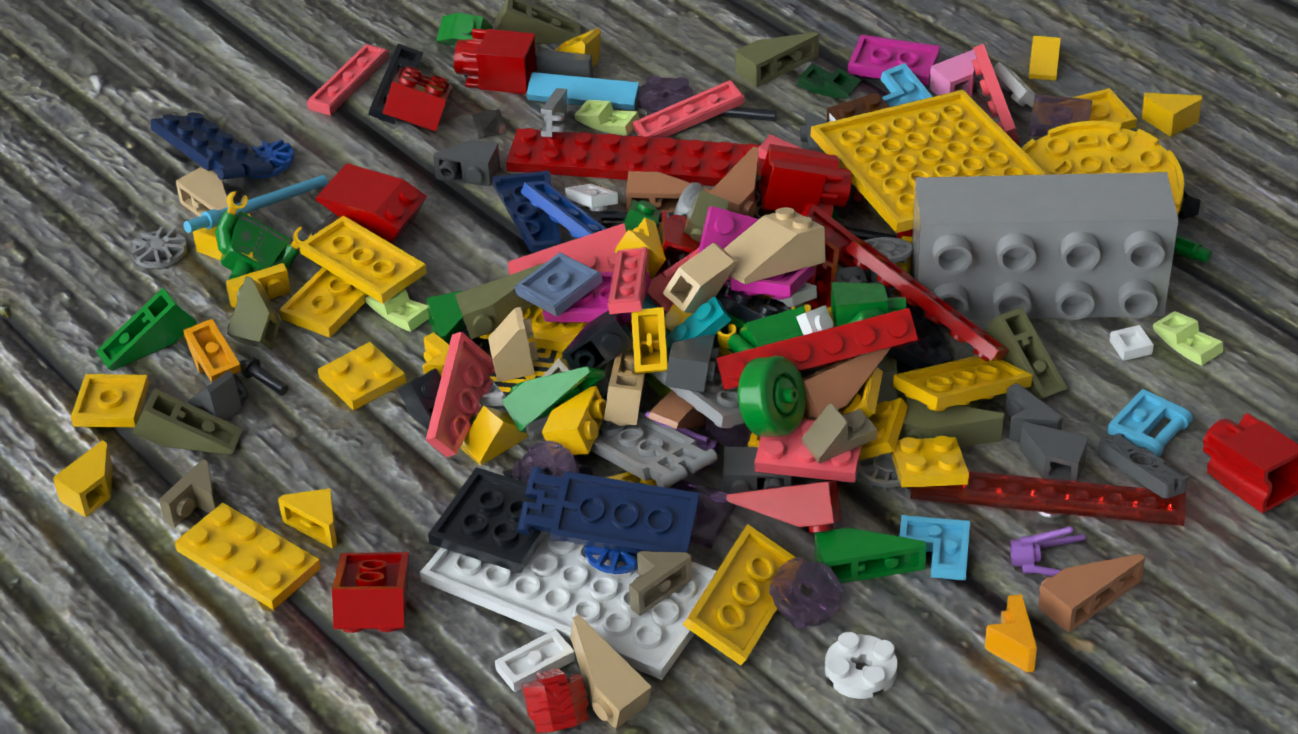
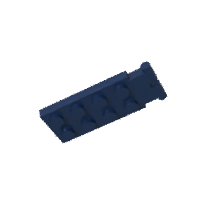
M191 112L187 116L167 114L163 115V118L151 119L150 129L207 171L213 170L216 172L220 180L243 178L245 175L248 177L271 175L273 173L271 163H263L258 159V154L250 150L246 144L240 143L233 138L232 134L220 129L217 124L207 120L201 113Z
M534 466L531 468L525 496L536 500V503L523 502L517 527L518 533L529 535L531 529L550 532L552 540L636 554L641 551L686 552L689 554L700 500L699 493L564 471L563 477L544 474L545 470L541 467Z

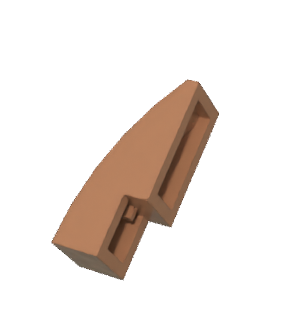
M673 390L658 402L648 416L649 419L675 429L704 426L706 416L703 413L698 412L690 403L677 396Z

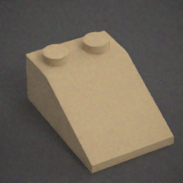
M779 208L775 211L776 213L761 217L724 248L729 255L738 261L729 276L743 284H748L825 263L824 226L812 221L810 217H805L795 212L792 208Z

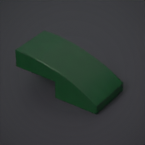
M811 63L799 76L797 85L823 96L849 98L861 84L862 80L840 68L830 73Z

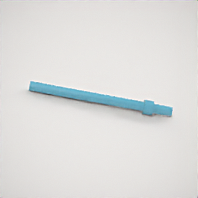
M321 175L250 199L244 208L237 210L236 215L240 211L246 214L324 187L328 184L327 178ZM229 207L218 211L211 209L203 212L200 217L185 221V231L190 233L202 228L211 229L217 227L224 210H228Z

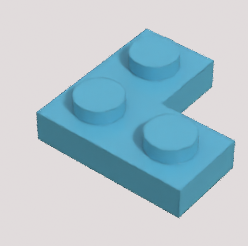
M906 63L882 72L881 81L891 92V94L882 98L890 107L932 97Z
M902 515L899 537L925 541L926 552H933L931 577L966 580L970 521Z

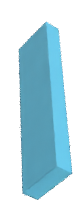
M532 72L526 96L527 100L547 102L556 88L567 89V104L583 105L587 100L611 101L614 109L635 111L640 86L639 82Z

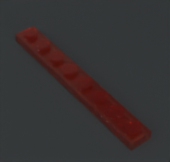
M968 471V485L911 487L910 499L1179 526H1184L1186 493L1166 499L1147 488Z

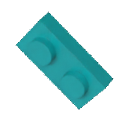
M713 296L706 303L699 306L683 323L677 325L667 335V341L672 348L673 342L704 335H715L731 321V318L723 304Z

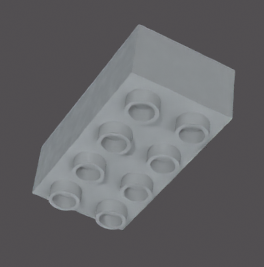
M1167 172L915 178L911 276L969 320L995 319L998 315L1023 307L1029 319L1066 318L1078 320L1094 317H1129L1139 319L1147 316H1164L1178 226V215Z

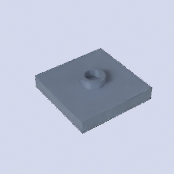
M559 252L519 282L514 288L517 296L557 317L602 283L603 279L600 272Z

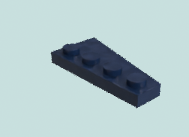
M540 171L493 176V187L531 254L561 244L558 223L552 221L549 217L550 215L544 210L533 206L530 200L521 193L525 182L545 181L552 186L550 172Z

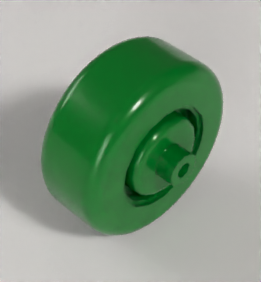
M769 356L755 358L745 366L741 373L738 384V404L741 416L751 432L764 438L787 436L792 434L802 421L805 411V388L797 367L786 357Z

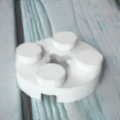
M853 632L842 633L838 637V641L832 644L826 653L825 675L827 679L829 677L834 683L833 688L842 695L856 699L873 697V692L880 691L883 688L884 692L890 689L896 680L897 658L894 653V646L890 641L881 640L874 636L855 634ZM856 663L869 665L864 666L862 670L856 669Z

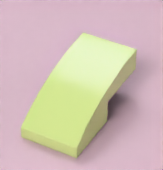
M587 100L574 115L577 121L586 126L609 134L628 136L633 130V122L640 119L637 111L613 110L611 101Z
M403 289L383 304L369 295L365 297L366 303L373 310L391 323L407 331H413L429 319L427 305L410 300L406 289Z
M1174 311L1153 324V330L1169 346L1201 366L1223 353V341L1199 332L1198 320Z

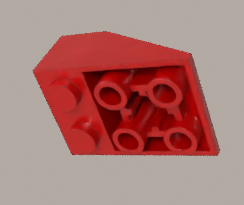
M406 66L404 69L400 67L392 81L383 114L436 131L452 85L448 84V80L441 76L432 75L430 78L421 75L422 71L417 68Z

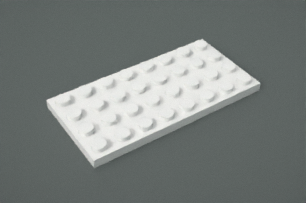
M550 532L547 533L521 573L440 548L420 571V577L423 583L543 632L549 633L556 629L564 640L572 643L570 635L573 618L579 614L630 666L662 680L695 634L682 624L716 573V570L691 561L692 580L641 616L630 609L629 584L639 576L638 569L625 574H609L599 571L587 561L584 545L552 540ZM592 555L596 560L600 557V555ZM607 559L604 564L611 566L612 561ZM620 561L617 567L626 566L627 564Z

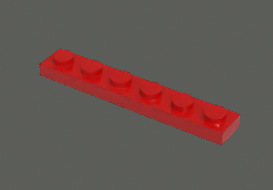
M851 242L846 251L854 256L853 262L864 270L871 269L878 275L876 279L888 288L895 287L902 293L900 297H905L908 304L915 307L917 305L926 311L925 317L935 324H944L950 329V336L961 343H969L975 348L974 354L982 360L989 362L990 360L998 361L1004 359L1009 351L1008 348L867 242Z
M910 308L725 355L716 358L724 391L738 388L743 369L755 358L783 356L792 361L798 371L801 372L918 341Z

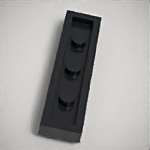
M397 44L370 106L369 116L395 124L397 118L383 114L392 81L400 67L405 69L406 66H411L418 69L423 52Z

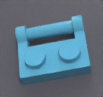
M1142 389L1108 424L1107 434L1111 436L1118 433L1124 434V438L1138 448L1144 447L1160 457L1164 453V447L1181 429H1186L1192 423L1193 417L1187 409ZM1164 417L1171 420L1155 438L1148 436Z

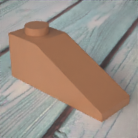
M753 147L709 192L728 200V211L753 217L756 212L759 148Z
M628 171L626 187L627 212L633 200L638 202L643 200L650 202L661 212L666 210L668 213L674 214L679 197L691 183L660 172ZM704 188L705 192L709 193L711 191L710 189Z
M890 348L843 360L803 377L805 418H818L830 403L836 409L848 405Z
M1141 554L1065 568L1055 576L1047 577L1042 582L1039 588L1038 609L1070 633L1142 581L1145 557Z

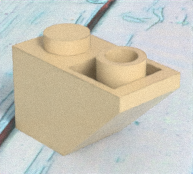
M712 243L678 268L663 294L683 312L694 313L699 306L706 303L713 296L716 297L738 261L717 243Z
M521 307L514 308L488 337L497 382L535 374L532 361L539 360L535 341L528 343V338H533L534 335L530 318L523 319Z

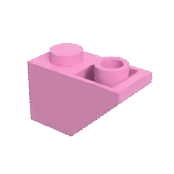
M974 49L931 66L929 89L937 96L964 90L971 97L977 77L971 61L976 59Z

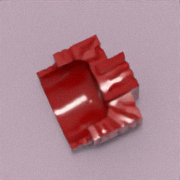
M554 668V670L549 669L542 673L538 672L536 673L537 680L521 684L527 716L530 720L534 721L537 733L555 732L578 726L589 720L586 713L587 706H589L586 699V690L583 677L579 673L565 677L563 671L559 668Z

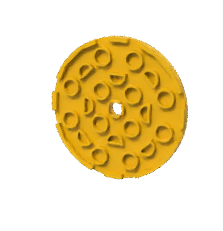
M1109 121L1075 122L1048 130V135L1036 141L1031 139L1021 147L1047 175L1167 172L1177 215L1181 210L1184 197V176L1181 166L1171 150L1167 151L1159 144V139L1141 129L1135 132L1122 128L1121 123Z

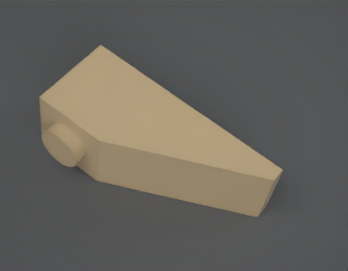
M201 166L176 180L180 204L200 217L203 212L211 209L218 211L229 207L226 201L227 195L224 189V181L218 178L216 172L207 171Z
M633 346L615 357L608 386L604 421H610L620 426L637 425L646 373L635 374Z
M579 614L573 618L570 638L591 705L601 720L608 721L617 729L648 706L652 686Z

